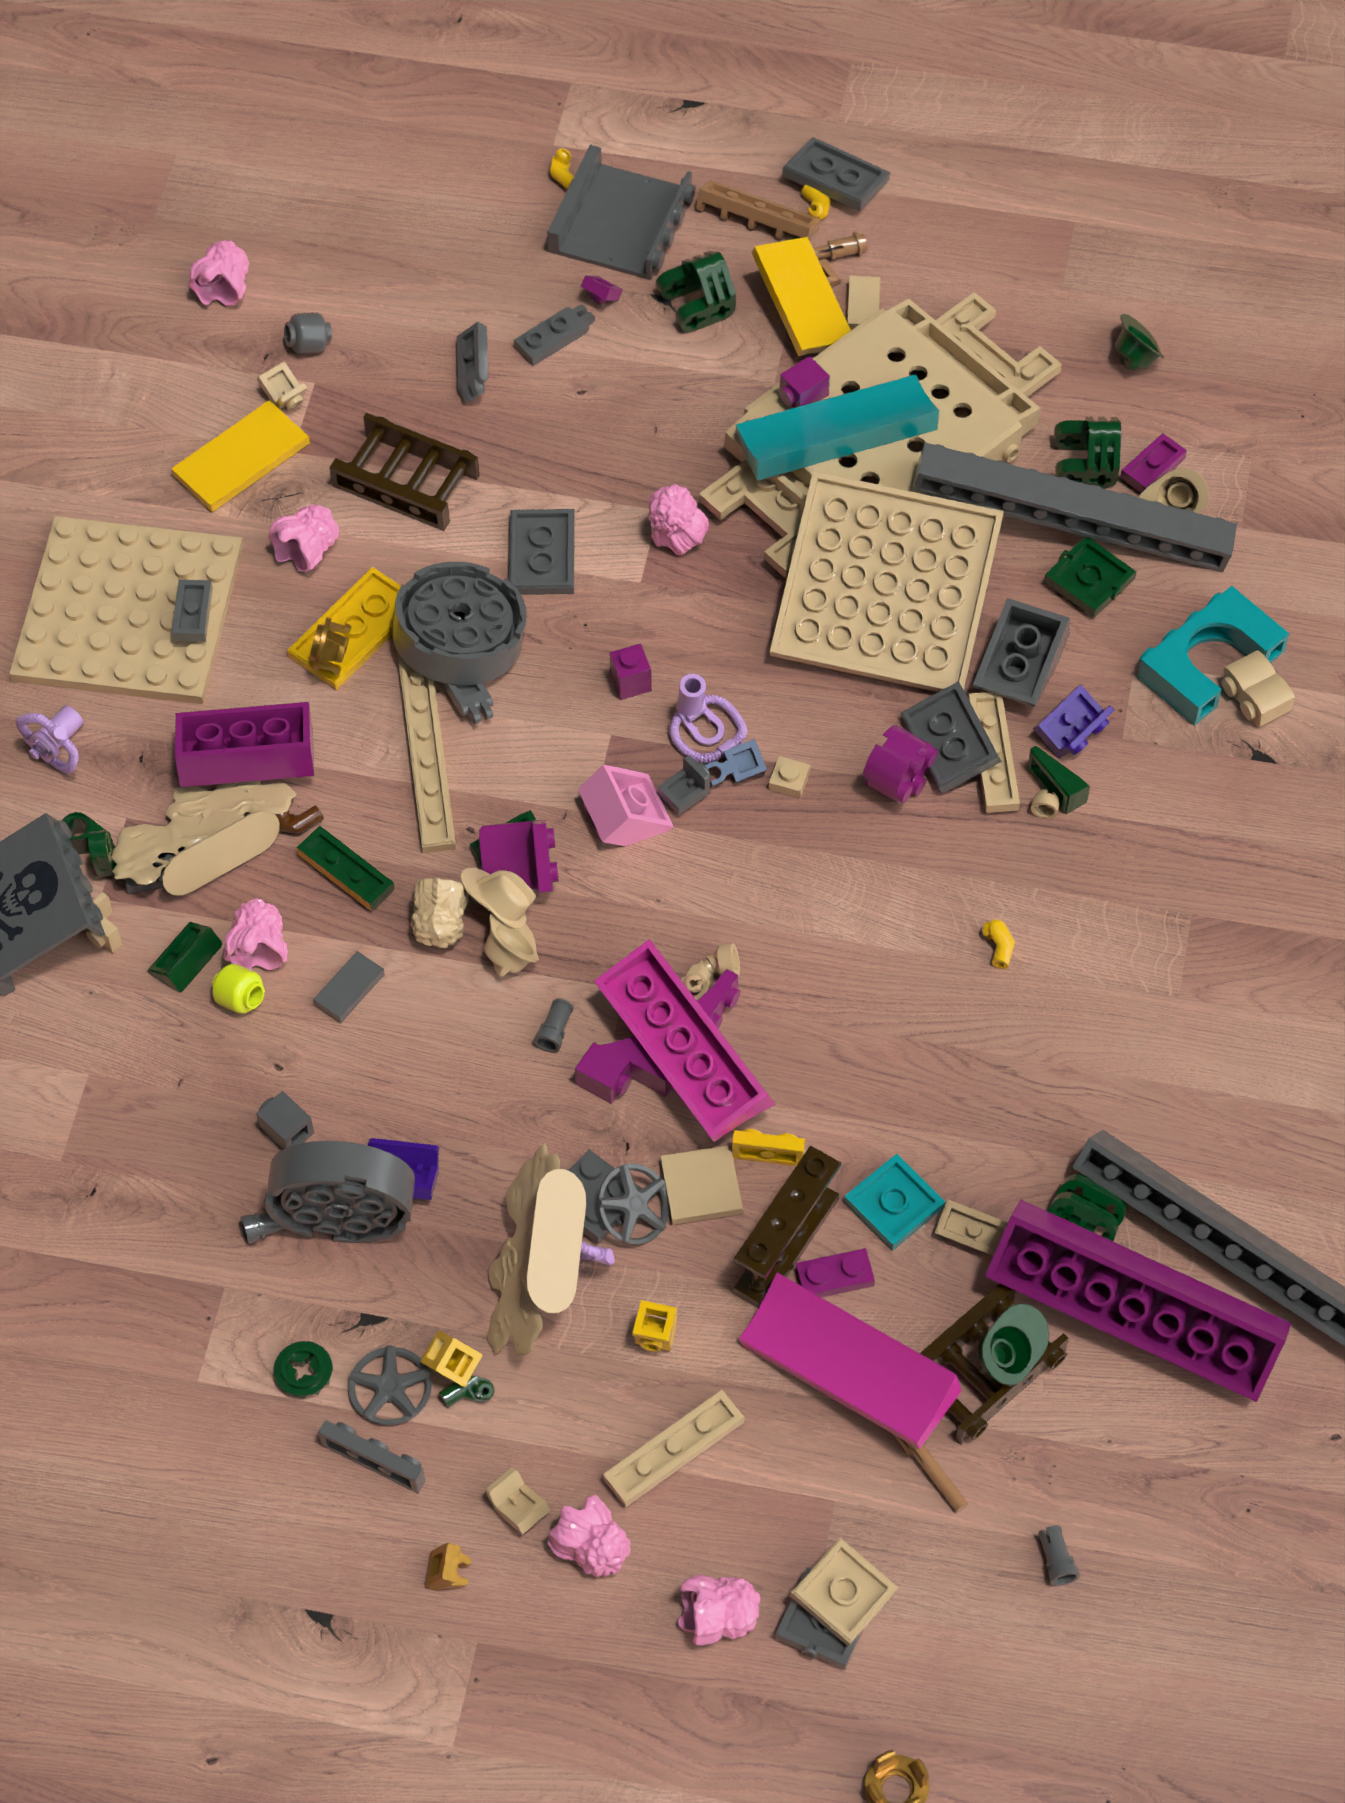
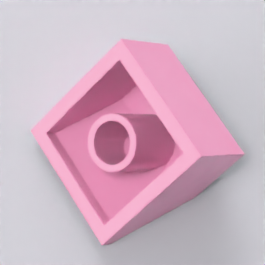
M603 764L578 788L584 801V808L590 814L596 827V833L604 843L628 846L670 831L674 827L649 774Z

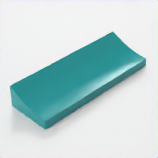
M915 374L736 424V434L758 481L938 430L939 409L929 399Z

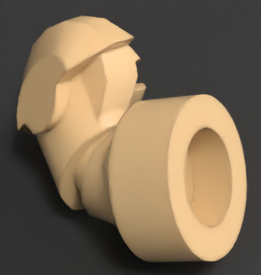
M734 943L719 945L715 953L705 956L706 960L704 962L700 958L697 964L691 966L686 976L681 978V981L696 1000H699L714 985V974L718 973L721 976L728 969L738 974L739 977L740 960Z

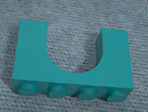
M1230 586L1223 593H1216L1201 611L1196 610L1192 612L1177 630L1171 629L1159 645L1155 648L1149 647L1139 658L1140 665L1137 677L1195 726L1217 708L1221 688L1192 664L1188 652L1193 647L1204 642H1223L1232 645L1245 656L1258 650L1272 663L1285 652L1290 633L1236 588Z

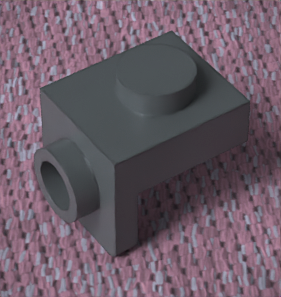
M688 755L683 759V769L657 786V794L680 815L710 794V772L703 763H697Z

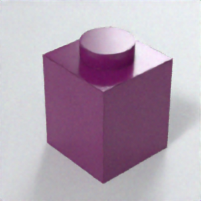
M809 356L780 374V398L787 406L791 405L793 408L821 401L829 396L830 375Z
M641 643L609 652L610 675L620 700L652 691L651 667Z

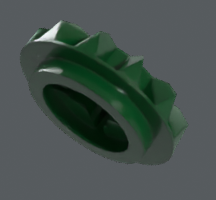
M299 1341L288 1345L279 1353L274 1364V1376L277 1385L288 1396L292 1394L302 1399L308 1395H318L325 1385H329L333 1371L329 1353L319 1344L310 1341ZM311 1362L309 1367L314 1376L304 1374L297 1380L298 1373L293 1366L304 1367L306 1363Z

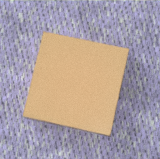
M731 1145L661 1156V1166L667 1189L672 1225L743 1214Z
M839 1538L791 1592L790 1597L849 1647L893 1597L899 1587L842 1538Z

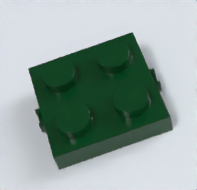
M1084 537L1072 550L1062 552L1059 562L1045 574L1044 582L1095 618L1112 600H1115L1119 594L1121 595L1122 591L1135 579L1136 570L1091 538Z

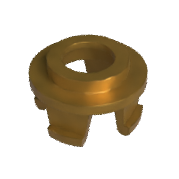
M327 617L324 625L318 624L309 660L315 661L313 670L319 671L320 668L333 671V674L339 675L341 667L329 661L342 663L349 638L336 632L349 633L352 626L347 623L341 625L331 622L332 618Z
M889 1750L880 1754L875 1759V1763L869 1769L865 1779V1795L868 1803H892L884 1797L882 1792L885 1780L892 1776H901L910 1784L911 1794L902 1803L927 1802L929 1775L926 1766L920 1758L914 1760L904 1755H895L893 1750Z

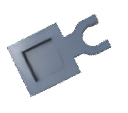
M755 739L723 751L727 761L722 763L714 761L705 765L707 769L717 767L720 770V777L710 781L712 786L721 783L730 774L733 775L736 783L767 770Z

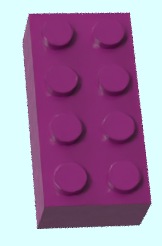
M309 702L176 713L175 761L180 787L314 776L313 727Z

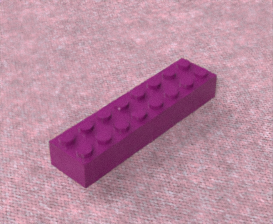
M1021 1199L1009 1219L985 1275L987 1278L1255 1402L1260 1397L1286 1342L1292 1324Z

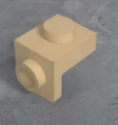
M285 361L257 378L258 383L270 401L280 410L284 407H287L288 410L293 409L304 401L303 395L308 388L305 383L301 385L298 383Z
M102 892L96 899L92 900L103 915L101 924L105 935L101 937L87 928L84 931L88 939L96 947L101 948L104 946L114 954L123 944L118 928L106 919L112 914L113 909L109 896Z
M514 1467L507 1470L485 1490L497 1514L522 1535L551 1511L547 1502L524 1483L519 1472Z

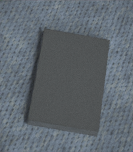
M812 137L783 167L782 176L801 185L810 186L840 203L861 211L889 181L890 172Z
M574 509L510 510L509 581L518 589L521 595L574 594Z
M959 681L901 712L910 733L932 744V747L938 750L937 758L929 769L942 794L1002 762Z

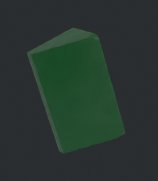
M189 922L150 966L148 973L175 991L183 992L222 947V941L211 927Z

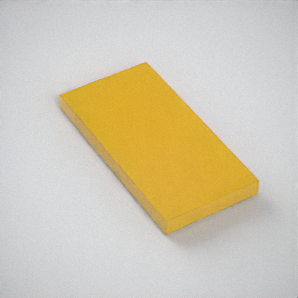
M808 237L754 246L751 252L798 356L824 351L851 331Z
M268 400L172 467V475L211 512H214L310 444V439L302 429Z
M372 566L287 649V656L326 684L338 690L392 636L395 602L401 585ZM327 617L332 618L331 622L341 625L347 623L352 626L349 633L336 632L349 638L342 663L329 661L341 667L339 675L333 674V671L320 668L319 671L313 670L315 661L309 660L318 624L324 625Z

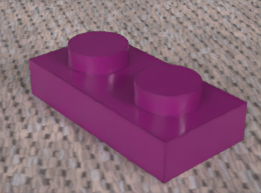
M1162 433L1121 470L1120 478L1142 493L1148 486L1179 465L1186 458L1187 450Z
M866 1248L796 1263V1272L800 1286L821 1298L875 1286V1278Z

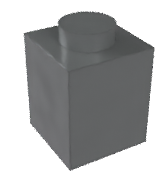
M283 1091L275 1098L267 1099L256 1113L260 1130L282 1150L304 1143L315 1133L311 1117Z

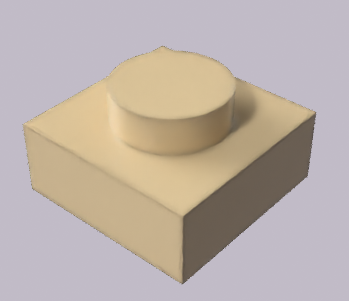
M779 756L769 781V790L801 799L810 774L811 765Z

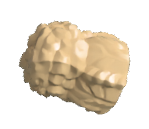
M438 877L418 880L414 884L413 891L415 906L413 908L414 914L411 917L413 934L419 943L446 949L448 945H454L463 936L464 923L462 922V916L468 905L469 894L462 883Z

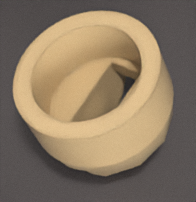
M1044 789L1035 794L1031 811L1040 818H1054L1058 813L1059 798L1054 792L1047 793L1048 791Z

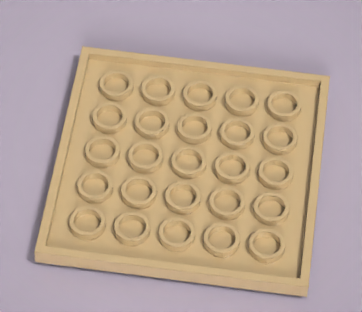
M813 471L770 648V656L940 692L959 681L964 690L1004 511Z
M55 516L9 673L11 681L204 704L244 547L243 538ZM179 579L211 580L213 590L206 642L173 641L172 626Z

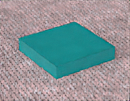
M897 1153L844 1196V1203L892 1251L942 1211L946 1204V1201Z

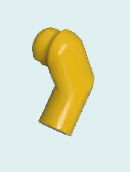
M560 148L551 159L550 174L568 190L574 178V175L569 172V161L572 155L568 150Z
M805 185L801 190V195L811 202V206L808 207L809 215L823 220L829 213V197Z
M998 919L987 921L982 927V933L986 936V939L994 940L996 944L992 965L999 969H1007L1015 940L1003 921Z

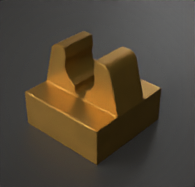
M447 1542L431 1551L425 1584L426 1588L440 1591L442 1589H460L468 1584L469 1579L462 1578L457 1574L458 1567L466 1568L472 1562L470 1557L460 1552L461 1546Z

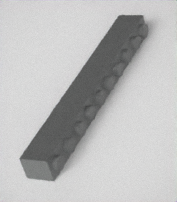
M925 442L918 460L912 491L916 493L1004 511L1003 515L1219 572H1224L1233 553L1237 523L1198 514L1187 509L1171 507L1161 502L1133 497L1127 493L1106 490L1096 485L1083 484L1065 477L1041 473L1035 469L1018 467L1004 461H995L973 453L953 450L939 444Z
M1101 1130L1088 1139L1073 1165L1074 1169L1345 1346V1287L1105 1130Z

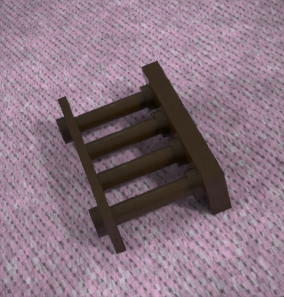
M366 412L363 419L367 438L351 462H344L335 458L329 467L332 487L445 531L450 523L449 508L446 501L463 475L475 480L479 478L478 456H475L468 450H460L394 424L384 417H377ZM379 442L394 447V451L379 473L374 474L362 469ZM407 453L422 458V462L407 484L402 485L390 480ZM435 464L451 470L435 496H429L418 491Z
M811 1145L809 1146L734 1257V1262L746 1268L733 1288L734 1295L759 1309L776 1273L786 1278L788 1277L839 1200V1193L827 1186L840 1169L842 1164L840 1161Z
M998 1284L920 1353L941 1366L944 1363L947 1365L952 1364L988 1399L974 1413L958 1398L948 1409L961 1422L956 1436V1441L960 1445L970 1437L973 1440L977 1439L987 1429L989 1425L987 1422L1048 1367L1052 1370L1057 1368L1067 1356L1066 1348L1069 1338L1063 1333L1053 1343L1048 1341L1043 1355L1027 1377L1020 1383L1014 1385L1005 1384L998 1390L962 1354L963 1346L970 1340L980 1342L981 1338L988 1332V1324L996 1317L999 1318L1010 1306L1015 1305L1016 1291L1003 1284Z

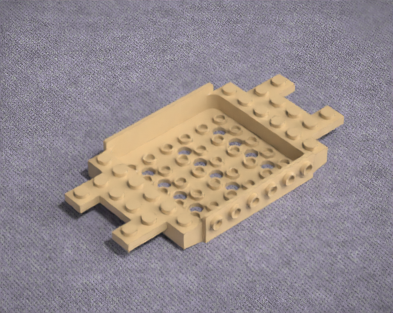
M975 292L936 320L910 299L887 311L882 308L813 358L830 375L829 396L823 400L843 395L844 393L841 389L846 385L856 386L861 390L908 377L909 373L913 370H922L927 374V377L919 382L929 399L939 409L938 430L843 456L853 457L857 461V464L851 468L841 466L839 460L842 457L757 481L736 434V424L793 409L791 405L787 406L781 400L779 395L780 383H778L745 407L744 416L725 432V448L741 463L700 492L699 501L720 520L743 503L750 507L783 537L764 551V559L781 575L787 578L813 471L861 481L865 476H875L879 480L877 485L913 492L912 488L921 452H913L908 449L907 445L912 441L922 442L923 444L925 442L939 444L953 450L969 452L980 457L1010 463L1018 457L1021 451V437L1039 424L1041 408L1031 401L1028 396L1059 374L1062 364L1041 346L1019 362L1010 357L979 331L980 328L995 318L996 309ZM891 352H901L905 355V359L900 362H893L888 359L887 355ZM934 389H945L949 395L944 399H937L932 396L931 392ZM957 407H966L971 411V414L968 417L960 418L953 413V410Z

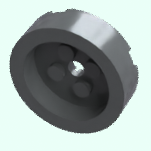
M442 562L424 567L415 572L413 578L406 585L402 584L398 591L392 628L395 648L401 658L412 669L438 682L452 685H474L493 680L506 673L515 664L521 653L527 611L524 599L518 589L507 578L502 581L490 574L489 568L473 563ZM461 611L464 612L467 616L464 617V620H461V617L456 616L453 613Z
M342 1141L300 1143L281 1150L273 1157L270 1164L265 1208L268 1215L276 1223L290 1231L310 1238L313 1232L333 1235L332 1242L368 1243L381 1241L405 1231L406 1223L408 1221L411 1222L415 1174L410 1166L400 1158L371 1146Z

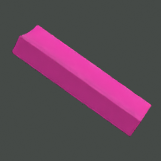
M650 939L594 980L714 1142L746 1120L776 1105Z
M776 1273L759 1309L739 1337L741 1345L918 1449L922 1447L962 1391L955 1373L779 1273Z

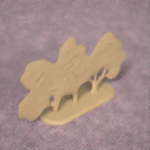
M262 780L217 784L214 791H207L200 786L175 787L173 794L175 802L169 805L166 816L171 819L168 825L154 826L141 824L125 827L121 830L117 839L118 845L113 849V855L111 856L117 864L112 871L115 874V879L131 878L139 885H148L159 878L161 870L165 867L162 882L168 893L172 895H185L193 892L268 849L275 841L279 832V820L275 814L287 812L291 805V799L297 793L286 783L261 785ZM245 812H250V814L244 816ZM180 847H185V850L178 852ZM161 853H174L176 855L170 858V861L158 858ZM158 862L162 866L156 868L153 866V863Z
M546 1143L536 1149L533 1158L527 1159L524 1162L517 1178L513 1180L506 1191L505 1197L508 1214L515 1221L517 1228L514 1236L505 1240L500 1248L499 1257L488 1268L492 1289L501 1290L502 1293L501 1299L491 1315L488 1331V1343L490 1346H493L495 1353H498L507 1344L510 1336H512L517 1355L530 1354L533 1343L538 1339L543 1326L538 1309L546 1313H559L569 1307L576 1293L586 1211V1192L582 1182L574 1173L566 1169H560V1159L557 1153L548 1154Z

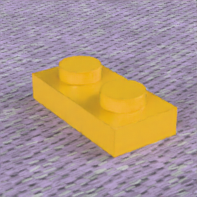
M755 1129L734 1130L732 1142L733 1159L797 1166L804 1155L805 1139L798 1138L793 1134L770 1135L763 1134Z

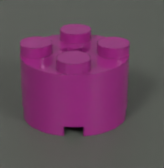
M893 725L883 734L888 739L882 747L876 744L870 753L863 771V777L867 780L863 783L897 803H905L911 794L918 796L926 784V778L923 776L927 767H930L936 760L938 750L927 741L897 725Z

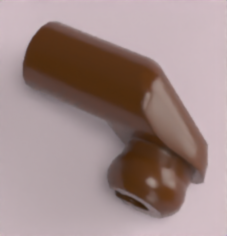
M315 805L300 815L290 814L289 810L282 814H275L279 820V831L295 834L306 831L324 819L321 811Z

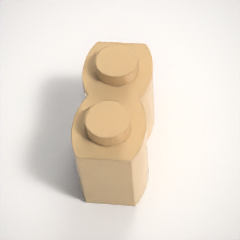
M1256 650L1224 667L1221 681L1222 687L1229 697L1233 696L1240 703L1241 712L1247 720H1252L1260 727L1293 710L1295 696L1285 680L1276 674L1271 663L1260 651Z

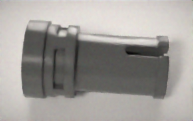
M559 998L552 1001V1006L545 1023L540 1025L533 1040L538 1048L551 1053L560 1050L562 1039L565 1036L564 1029L574 1010L570 1002Z
M257 1212L254 1215L240 1217L248 1244L254 1243L260 1238H266L265 1235L286 1229L276 1223L267 1212L260 1215Z
M1057 1525L1046 1527L1048 1534L1045 1533V1530H1040L1038 1537L1041 1540L1048 1561L1046 1567L1051 1585L1062 1586L1077 1580L1080 1577V1573L1073 1557L1069 1556L1061 1527Z

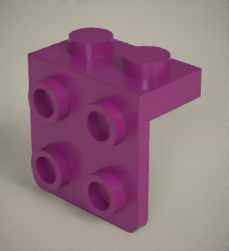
M546 819L484 825L479 829L483 871L489 874L498 870L511 871L521 877L531 889H539V892L553 891L552 883L559 882L557 862H550L549 849L555 848L554 828H547Z

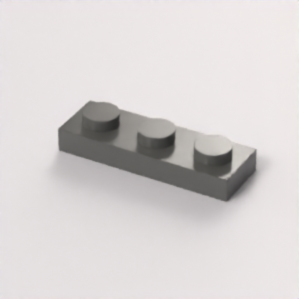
M325 1420L318 1431L321 1446L417 1494L425 1483L424 1471L421 1463L415 1458L406 1454H402L400 1457L390 1452L389 1448L377 1439L370 1438L365 1440L357 1436L356 1431L352 1427L342 1422H337L335 1425Z

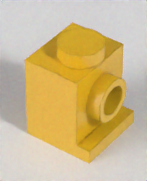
M641 1300L632 1336H635V1344L652 1352H659L661 1350L671 1351L677 1328V1307ZM649 1314L666 1318V1320L649 1316Z
M437 1330L420 1362L465 1387L483 1354L446 1333Z

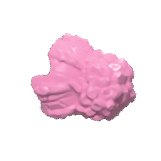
M227 240L214 242L213 246L207 248L206 256L193 263L189 273L190 280L188 286L196 293L199 301L204 306L209 305L214 300L222 302L224 306H234L238 300L242 299L245 293L246 284L244 279L246 278L245 274L248 272L249 262L244 250L236 247L233 241L227 242Z
M673 484L670 487H661L649 498L648 509L650 510L649 519L651 522L652 540L656 546H667L676 555H683L692 547L702 544L709 530L708 518L697 508L696 501L686 487H680L677 484Z
M310 504L308 507L303 506L294 516L278 517L270 526L268 539L274 545L275 558L278 562L293 560L297 570L307 573L322 560L323 552L335 543V539L339 537V526L334 521L330 509L324 508L321 505L315 506Z
M258 898L242 903L239 909L235 911V920H233L232 927L228 934H226L225 947L223 948L224 960L250 970L256 965L261 966L267 971L281 967L282 963L287 961L288 951L287 944L282 939L283 923L279 910L274 905L265 903L262 899Z
M597 1495L585 1498L581 1510H576L571 1506H563L560 1509L558 1524L549 1531L548 1545L556 1556L562 1559L575 1560L585 1573L593 1574L594 1577H599L600 1575L609 1576L610 1572L617 1574L621 1570V1564L624 1563L625 1558L628 1557L631 1551L630 1540L626 1537V1532L618 1527V1523L612 1521L611 1511Z
M696 1575L688 1578L681 1585L680 1590L682 1591V1601L685 1610L678 1623L683 1631L694 1633L691 1640L695 1645L712 1644L718 1642L722 1636L735 1639L746 1635L748 1631L752 1632L755 1628L756 1619L759 1617L758 1604L760 1603V1596L758 1592H755L753 1585L743 1578L720 1577L718 1580H715L705 1575Z

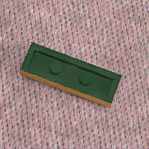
M318 826L296 847L299 856L370 911L375 909L395 889L392 880L321 826Z

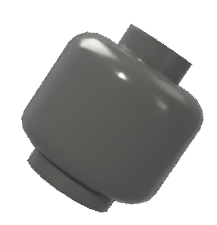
M317 312L294 314L289 322H286L284 325L285 343L297 354L320 353L325 349L327 341L332 339L331 325L329 322L326 323L323 316Z

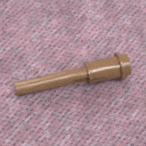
M853 232V236L829 240L827 245L815 247L813 250L818 259L830 257L831 260H835L836 258L854 254L862 256V252H867V241L863 233ZM835 248H840V249L833 250V251L826 252V253H821V254L818 253V252L825 251V250H831V249H835Z
M894 1435L906 1451L905 1453L908 1456L913 1455L953 1509L956 1512L963 1510L968 1505V1502L924 1446L927 1441L918 1449Z

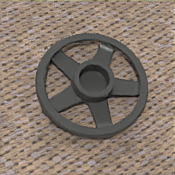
M625 1164L612 1170L602 1182L598 1195L599 1215L608 1232L621 1242L638 1245L653 1240L665 1230L670 1208L664 1179L660 1178L650 1168L640 1164ZM629 1170L644 1173L653 1182L638 1190ZM620 1174L624 1192L619 1197L604 1198L607 1185L613 1177ZM658 1191L662 1200L660 1218L648 1207V1202ZM604 1209L619 1210L620 1214L625 1217L621 1234L610 1225ZM639 1218H642L654 1227L653 1231L644 1237L631 1238L636 1221Z
M392 1345L374 1350L364 1356L356 1364L353 1371H351L349 1380V1395L358 1413L367 1420L381 1425L401 1424L418 1415L427 1404L432 1388L429 1369L420 1362L421 1358L407 1349ZM396 1355L412 1360L420 1370L404 1374L398 1373ZM384 1356L382 1374L375 1375L361 1372L370 1361ZM425 1380L423 1398L415 1408L405 1393L406 1387ZM356 1382L372 1387L376 1391L365 1410L360 1405L356 1396ZM386 1402H395L406 1414L396 1419L375 1417V1414Z

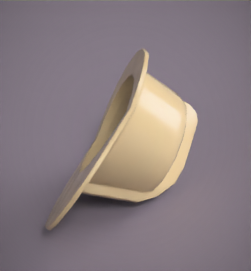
M1177 468L1148 486L1140 494L1139 498L1161 502L1164 505L1191 510L1199 514L1205 508L1209 494L1208 486L1198 472L1188 468Z
M478 868L462 870L460 880L468 894L490 910L505 925L513 929H520L525 926L527 920L525 912L535 900L536 895L521 877L506 870H498L492 874Z
M490 912L491 931L484 945V952L493 962L497 975L502 977L508 972L517 973L530 962H537L539 957L535 939L527 924L525 923V926L520 929H513L502 923Z

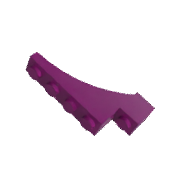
M726 969L715 984L697 1001L718 1029L723 1020L722 1014L727 1007L732 1009L739 999L741 991L738 989V974ZM635 1036L603 1045L593 1042L575 1067L576 1085L610 1104L613 1103L618 1094H625L632 1079L665 1097L673 1087Z

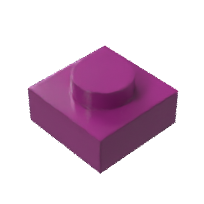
M585 275L580 286L590 292V298L600 303H606L607 300L619 301L623 291L622 288L600 276Z

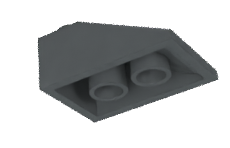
M1007 598L974 680L973 687L1036 707L1060 660L1070 635V618Z

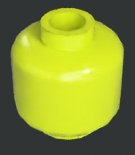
M230 964L225 966L214 976L212 981V994L215 1002L236 1013L245 1014L252 1011L261 1004L264 998L265 989L261 976L241 965Z

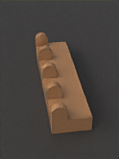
M710 180L699 189L696 210L699 211L704 210L706 203L722 209L720 218L728 220L731 212L749 219L748 228L752 230L756 229L758 222L777 229L775 238L780 240L784 238L785 232L801 238L808 237L809 241H811V236L818 231L821 220Z

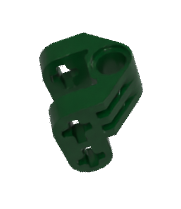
M718 251L704 252V255L693 256V259H685L681 261L682 265L663 272L657 278L656 287L665 300L676 299L697 290L701 292V298L682 305L676 312L675 318L685 332H694L729 318L736 309L734 285L726 261Z
M1085 417V420H1067L1055 425L1054 444L1057 448L1061 450L1087 451V459L1070 458L1059 461L1055 466V476L1065 477L1087 485H1096L1103 489L1113 487L1118 481L1120 470L1121 422L1118 417H1111L1110 421H1107L1105 417H1098V421H1094L1092 417Z
M81 812L70 813L62 820L68 825L72 835L76 831L85 830L82 835L72 836L70 841L78 854L90 853L98 878L115 876L112 871L116 867V862L111 857L115 845L113 844L111 834Z
M1072 1174L1063 1181L1048 1212L1095 1233L1096 1226L1104 1227L1107 1232H1103L1100 1236L1113 1241L1117 1234L1118 1226L1125 1218L1127 1203L1088 1177ZM1077 1186L1084 1189L1082 1192L1083 1196L1081 1197L1074 1194L1072 1191L1075 1190ZM1109 1203L1116 1206L1114 1211L1115 1213L1113 1214L1106 1211L1104 1208L1107 1207Z

